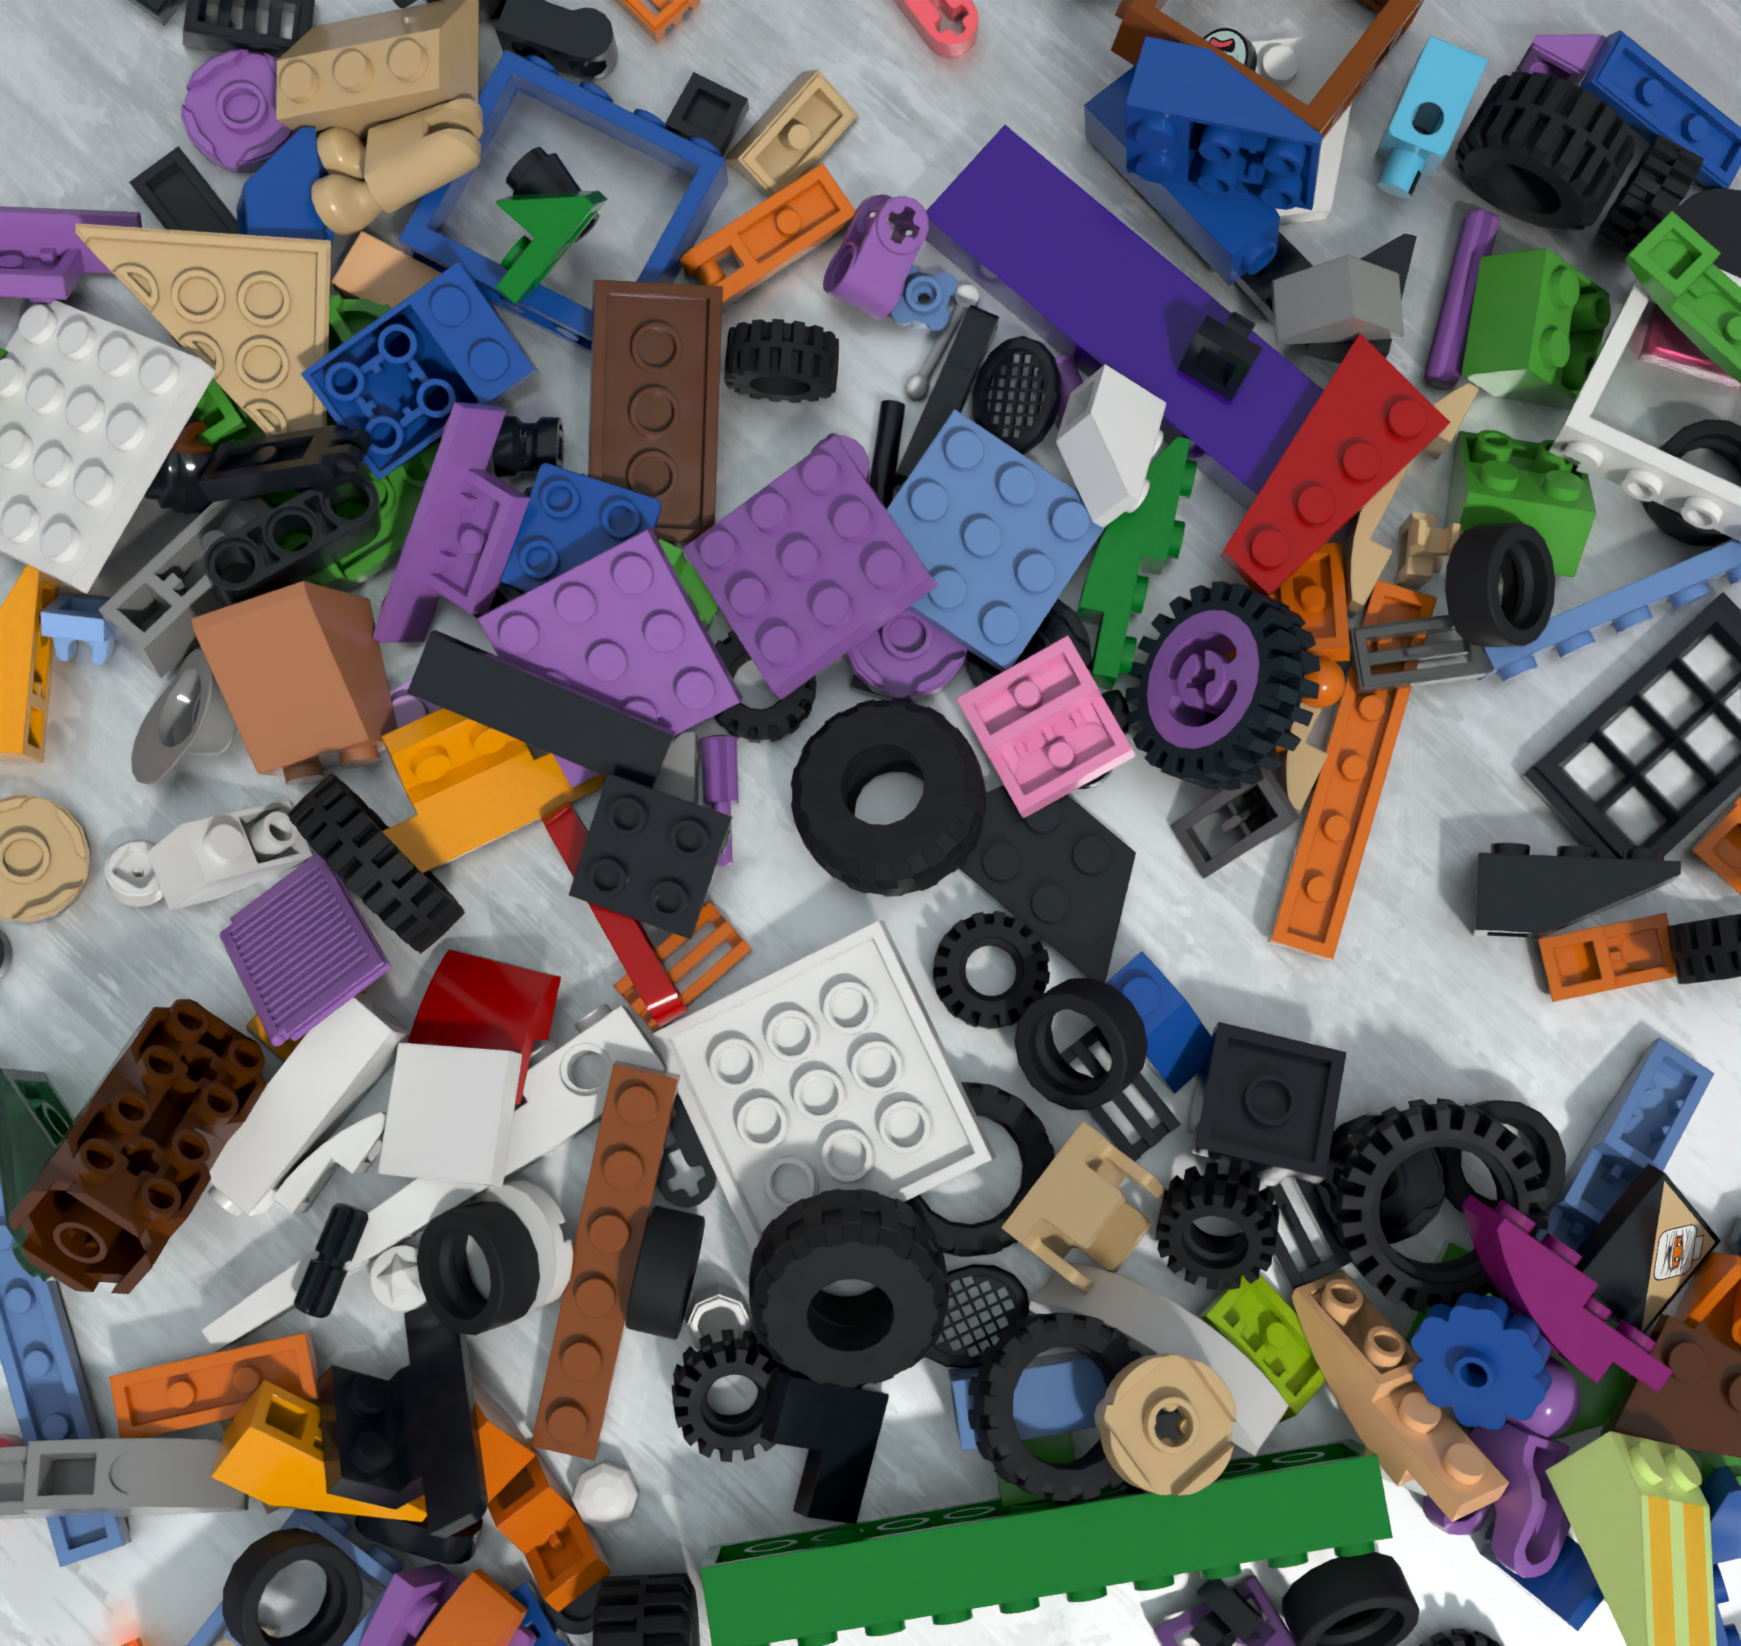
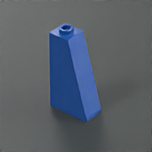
M1135 66L1084 104L1086 139L1229 285L1246 272L1253 275L1268 265L1275 256L1278 247L1280 216L1276 208L1267 205L1262 200L1235 194L1226 197L1214 196L1204 192L1200 187L1172 181L1165 184L1152 183L1142 179L1138 174L1127 172L1125 104L1136 70Z

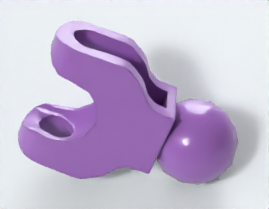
M1549 1356L1544 1367L1552 1377V1384L1545 1399L1537 1406L1530 1419L1518 1420L1508 1416L1504 1426L1499 1430L1493 1431L1477 1426L1467 1435L1509 1482L1501 1498L1453 1522L1449 1520L1428 1494L1427 1496L1424 1495L1423 1512L1428 1521L1433 1526L1450 1535H1470L1479 1531L1495 1506L1496 1518L1491 1541L1492 1551L1496 1559L1504 1567L1523 1578L1541 1576L1553 1567L1571 1527L1545 1470L1567 1458L1570 1446L1554 1438L1568 1431L1578 1417L1581 1394L1575 1375L1561 1362Z

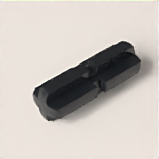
M336 1203L331 1208L315 1248L316 1251L320 1252L318 1258L310 1260L294 1299V1307L300 1312L316 1318H324L331 1313L347 1274V1270L343 1269L344 1264L348 1261L352 1262L369 1220L368 1214L365 1211L346 1203Z

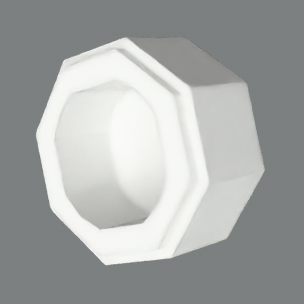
M719 1285L695 1294L685 1315L686 1328L697 1349H701L699 1339L709 1333L713 1343L722 1341L721 1330L727 1329L733 1330L734 1339L742 1340L744 1330L749 1331L752 1325L750 1314L741 1293Z
M605 1460L581 1473L572 1501L583 1523L607 1531L631 1518L640 1489L628 1467Z

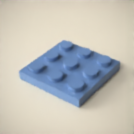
M955 409L887 508L938 584L936 588L907 609L1001 672L1013 667L1104 530V528L1092 522L1078 491Z

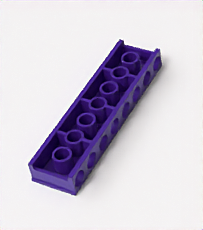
M1004 125L926 210L929 229L925 240L1060 354L1072 355L1076 362L1075 366L1086 376H1092L1106 364L1165 401L1166 407L1159 428L1163 431V440L1170 445L1177 437L1190 439L1186 460L1196 461L1197 469L1248 511L1324 390L1253 331L1247 339L1263 349L1232 402L1177 370L1196 331L1208 315L1225 325L1232 313L1008 126Z

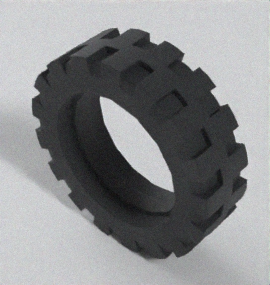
M961 1082L976 1115L987 1117L1004 1127L1017 1144L1023 1165L1020 1188L1006 1209L990 1220L974 1224L952 1222L932 1211L921 1195L911 1198L904 1203L911 1206L912 1210L922 1219H926L934 1230L937 1242L942 1247L944 1253L959 1257L990 1255L1018 1242L1001 1227L1053 1161L1055 1153L1042 1121L1020 1098L994 1085Z
M1057 1312L1027 1316L1023 1318L1024 1321L1020 1324H1010L996 1335L999 1340L995 1346H987L977 1361L982 1367L978 1377H971L968 1395L974 1396V1409L968 1410L970 1429L977 1430L980 1439L975 1444L984 1460L993 1463L995 1466L994 1472L1001 1479L1016 1485L1024 1492L1058 1501H1070V1499L1074 1498L1083 1500L1095 1498L1101 1495L1100 1490L1104 1487L1114 1488L1124 1481L1107 1460L1101 1444V1437L1083 1457L1069 1463H1048L1034 1456L1021 1442L1013 1419L1014 1391L1023 1370L1038 1354L1055 1347L1074 1348L1088 1355L1101 1370L1107 1388L1125 1366L1141 1358L1142 1355L1139 1351H1131L1127 1345L1129 1339L1117 1328H1108L1103 1324L1104 1321L1096 1317Z

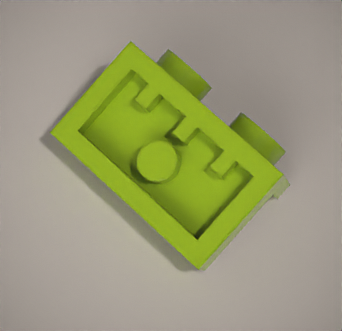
M1261 1274L1259 1279L1251 1284L1242 1275L1240 1288L1229 1290L1227 1285L1201 1314L1197 1315L1198 1318L1239 1349L1278 1390L1289 1405L1279 1423L1298 1415L1326 1382L1302 1330L1298 1315Z

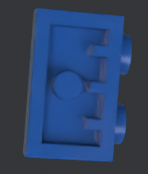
M544 463L539 468L530 494V501L500 582L511 595L517 597L649 527L655 531L662 505L655 498Z

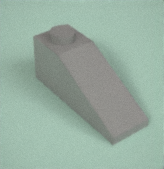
M259 497L247 501H242L238 498L216 501L208 506L98 609L115 638L160 678L166 675L199 643L193 631L191 618L225 607L215 598L204 568L205 554L209 546L220 537L272 510V508ZM236 563L223 571L221 579L229 583H240L247 579L254 568L245 563Z

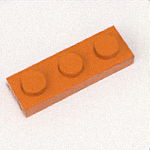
M310 1330L117 1373L109 1376L120 1438H145L234 1418L263 1380L306 1401L318 1399L317 1380L320 1376Z

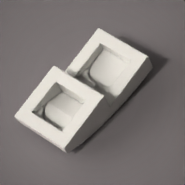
M379 1112L366 1117L322 1144L293 1171L271 1199L292 1214L307 1212L340 1165L352 1174L366 1173L381 1152L387 1112Z

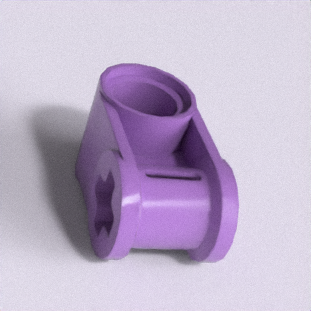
M880 194L863 200L855 211L854 218L840 248L827 267L823 280V290L877 321L883 320L888 316L902 295L906 277L922 243L927 237L929 222L924 207L916 199L907 196L890 197ZM872 212L876 213L874 217H869ZM887 218L892 224L895 225L894 232L893 228L886 223ZM906 231H912L910 236L905 235Z

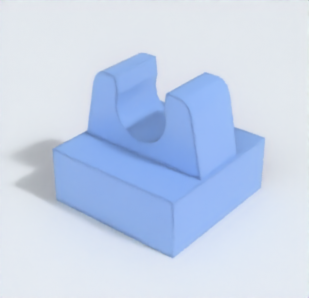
M63 592L41 611V636L52 637L55 654L59 660L69 661L77 653V640L86 641L92 648L93 665H102L112 655L116 638L98 610L111 597Z

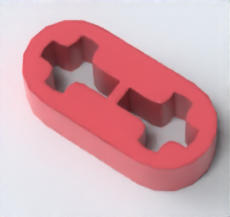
M893 0L926 45L937 55L946 58L959 57L967 53L974 46L978 35L979 19L978 11L972 0ZM938 8L942 10L951 22L962 19L960 34L956 35L951 29L940 32L941 16L937 10Z

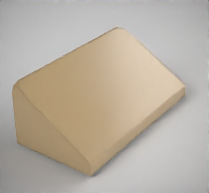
M819 70L804 71L795 78L724 159L733 170L769 198L805 175L855 120L858 114Z

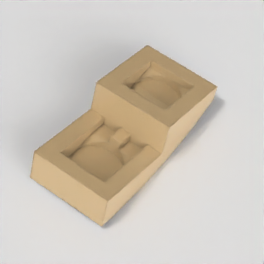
M1302 702L1300 708L1314 714L1309 727L1295 721L1293 722L1289 731L1299 737L1301 741L1294 752L1286 750L1284 755L1280 756L1284 763L1276 770V780L1297 813L1301 811L1328 756L1327 753L1305 743L1322 708H1312Z

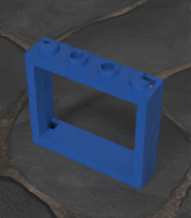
M505 50L478 97V104L483 112V132L478 139L481 144L480 160L520 91L692 177L693 180L636 281L673 284L682 268L679 262L681 257L694 247L729 183L726 162L721 157L720 151L702 138L690 136L686 140L668 131L666 124L661 119L646 110L635 109L632 113L614 104L613 99L608 93L592 83L581 82L578 86L560 77L558 71L540 57L527 55L524 59ZM476 167L421 198L398 239L405 254L441 273L459 261L470 272L491 304L591 354L592 310L542 285H539L530 297L514 304L496 288L497 284L508 272L503 266L439 234Z

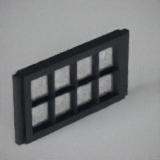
M1724 592L1701 610L1521 775L1526 783L1586 846L1597 848V858L1623 859V850L1632 848L1658 849L1664 851L1665 856L1741 786V610Z

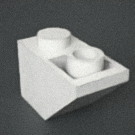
M1106 364L1070 393L1056 438V444L1092 522L1102 528L1125 511L1127 513L1135 511L1146 497L1150 486V481L1146 479L1150 460L1158 451L1163 440V431L1159 428L1166 407L1165 401Z
M289 799L182 823L146 852L169 910L172 911L225 897L311 858L312 853L307 841L301 836L287 816L293 809Z

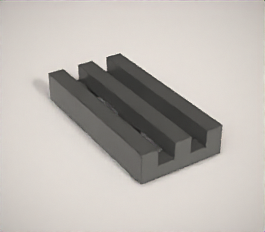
M1449 615L1350 628L1349 643L1352 649L1350 660L1352 670L1355 669L1357 680L1354 682L1356 694L1483 677L1487 673L1483 647L1470 645L1465 640H1457L1368 653L1367 642L1454 631L1455 627ZM1468 654L1470 661L1467 663L1372 675L1370 668Z

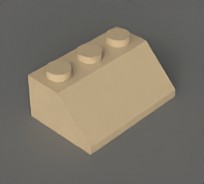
M441 0L312 27L277 60L276 120L296 133L302 127H315L316 143L319 133L333 127L345 128L352 131L360 139H366L368 129L376 125L393 121L459 98H469L478 103L479 0Z

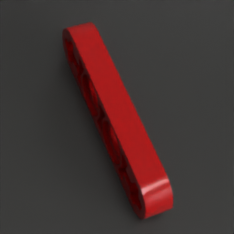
M567 801L541 816V820L574 878L589 831L570 801ZM588 903L642 1001L659 1027L689 1011L682 995L640 921Z

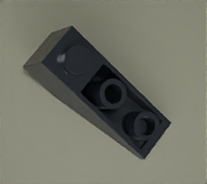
M1493 843L1491 844L1490 853H1478L1476 858L1473 936L1540 939L1673 882L1681 874V861H1664V851L1658 849L1623 850V859L1596 858L1597 848L1589 846L1557 847L1556 856L1530 855V845Z

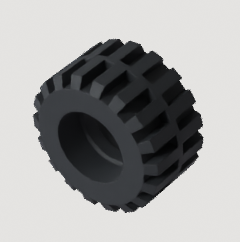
M1518 71L1512 72L1511 76H1501L1493 84L1457 145L1455 158L1459 162L1458 168L1462 175L1469 180L1468 183L1486 200L1505 213L1542 228L1545 227L1557 231H1566L1567 229L1579 231L1584 230L1585 226H1592L1598 219L1634 156L1635 142L1634 138L1629 135L1630 129L1627 124L1616 115V111L1597 98L1596 95L1562 78L1552 77L1539 72L1530 74Z
M672 1573L605 1577L595 1602L592 1646H700L697 1597L688 1574Z

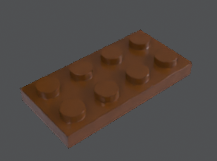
M595 279L593 280L588 477L659 500L662 510L654 531L658 541L662 539L664 541L692 542L715 525L723 286Z

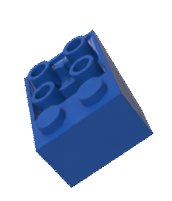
M1146 36L1125 104L1127 172L1138 174L1142 179L1152 183L1165 184L1172 181L1200 187L1204 192L1214 196L1226 197L1235 194L1259 199L1277 209L1288 210L1298 207L1312 210L1315 202L1323 135L1211 49Z
M458 261L303 371L301 375L337 424L344 425L349 429H362L371 436L373 443L367 455L364 456V462L379 481L442 439L443 428L449 419L454 402L494 405L540 371L470 272Z

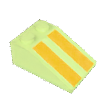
M1609 1431L1545 1470L1626 1645L1717 1646L1710 1507L1699 1487L1702 1484V1477L1693 1459L1678 1445Z

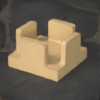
M1082 1121L1001 1228L1086 1294L1093 1283L1063 1260L1072 1248L1076 1247L1109 1272H1117L1151 1227V1222L1143 1214L1125 1202V1195L1118 1189L1119 1185L1127 1177L1156 1199L1160 1197L1165 1188L1151 1173L1114 1147L1102 1134Z

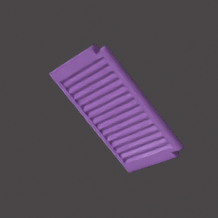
M317 853L230 918L232 924L219 934L225 950L273 1046H280L289 1038L293 1041L298 1040L392 967L344 882Z

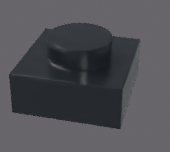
M693 72L665 123L667 130L686 140L690 136L702 138L714 145L720 151L723 158L749 110L748 98Z

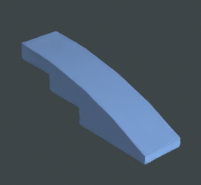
M1660 1037L1654 1040L1565 1175V1180L1555 1201L1544 1210L1549 1215L1548 1230L1538 1229L1536 1238L1541 1242L1544 1236L1549 1233L1576 1251L1648 1163L1664 1171L1715 1073Z

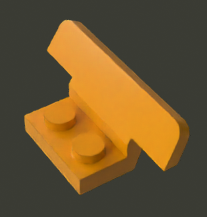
M442 708L381 736L398 779L416 813V816L382 832L425 874L541 819V816L567 801L573 804L596 793L602 787L605 776L598 774L571 788L552 753L534 760L525 742Z

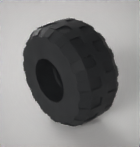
M896 698L878 701L873 699L857 703L856 706L841 713L839 711L826 720L825 724L813 736H810L802 748V754L796 768L794 767L791 780V808L794 822L805 847L815 861L833 878L842 881L849 888L865 894L884 895V897L903 896V894L919 890L924 891L937 885L940 880L950 873H954L966 861V857L974 844H977L983 829L982 822L984 811L986 810V789L981 766L971 745L958 727L955 728L943 714L929 706L927 708L912 703L911 700ZM888 772H907L924 782L921 799L916 808L904 819L888 825L869 824L855 817L858 796L863 787L876 776Z
M834 1189L823 1191L821 1194L806 1199L802 1198L788 1206L775 1220L772 1219L762 1232V1237L757 1247L754 1248L749 1273L750 1313L753 1316L754 1330L761 1345L763 1344L776 1362L785 1369L787 1368L809 1380L822 1385L824 1383L838 1385L840 1388L857 1387V1385L868 1383L877 1384L894 1378V1375L913 1367L923 1359L925 1353L933 1344H936L943 1331L946 1313L948 1314L949 1282L942 1247L939 1246L935 1232L926 1219H922L912 1210L911 1206L897 1198L893 1199L879 1194L877 1191L865 1189ZM850 1279L873 1283L876 1286L874 1289L863 1294L845 1297L829 1294L821 1290L823 1287L836 1281Z

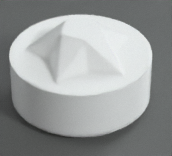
M146 840L128 841L117 846L107 857L104 867L106 884L109 892L117 901L128 906L142 907L151 905L164 897L146 854L148 850L156 845L155 843Z
M395 1246L384 1251L375 1260L370 1272V1286L373 1295L384 1307L394 1311H409L427 1302L419 1282L418 1246Z

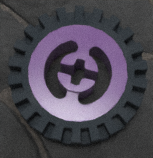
M1220 581L1212 582L1211 589L1203 585L1190 589L1191 600L1178 596L1170 602L1169 605L1175 619L1159 613L1152 621V626L1160 633V636L1157 640L1146 636L1142 637L1137 648L1148 653L1149 656L1145 664L1133 662L1128 675L1141 679L1140 687L1126 688L1125 702L1140 707L1127 714L1126 718L1129 728L1140 731L1132 739L1138 750L1147 752L1144 759L1150 765L1160 768L1161 772L1208 789L1218 791L1220 787L1231 791L1241 789V781L1253 785L1263 780L1260 767L1273 772L1276 771L1284 763L1276 751L1277 746L1294 752L1301 739L1289 730L1294 721L1309 727L1314 713L1300 708L1302 698L1318 699L1320 684L1305 679L1304 675L1320 671V662L1318 656L1306 652L1315 646L1316 643L1312 633L1301 628L1306 622L1298 613L1289 610L1290 607L1246 586L1237 583L1231 585ZM1236 649L1234 660L1225 657L1226 654ZM1207 713L1218 717L1214 721L1206 724L1205 719Z

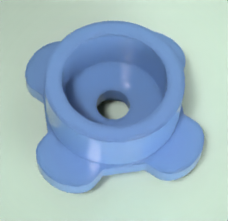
M912 265L906 277L902 295L890 313L892 319L901 326L908 324L913 328L929 329L932 332L945 330L951 321V316L947 310L950 297L957 292L956 279L948 272H941L938 275L922 273L918 267ZM921 294H926L930 300L928 303L922 304L918 301V297Z

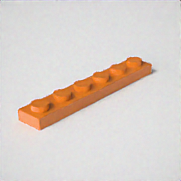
M1377 580L1367 599L1359 627L1432 617L1437 598ZM1427 634L1367 642V650L1370 653L1424 645ZM1351 660L1345 674V689L1337 701L1323 752L1327 753L1328 756L1311 790L1267 943L1326 961L1333 960L1411 691V687L1356 694L1354 682L1357 679L1355 669L1352 670ZM1419 661L1370 667L1371 674L1380 675L1416 670Z

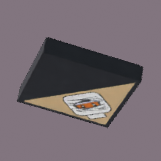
M1648 1163L1575 1251L1582 1256V1259L1575 1268L1598 1284L1592 1295L1598 1302L1612 1311L1611 1316L1618 1324L1623 1319L1645 1334L1721 1240L1666 1173Z

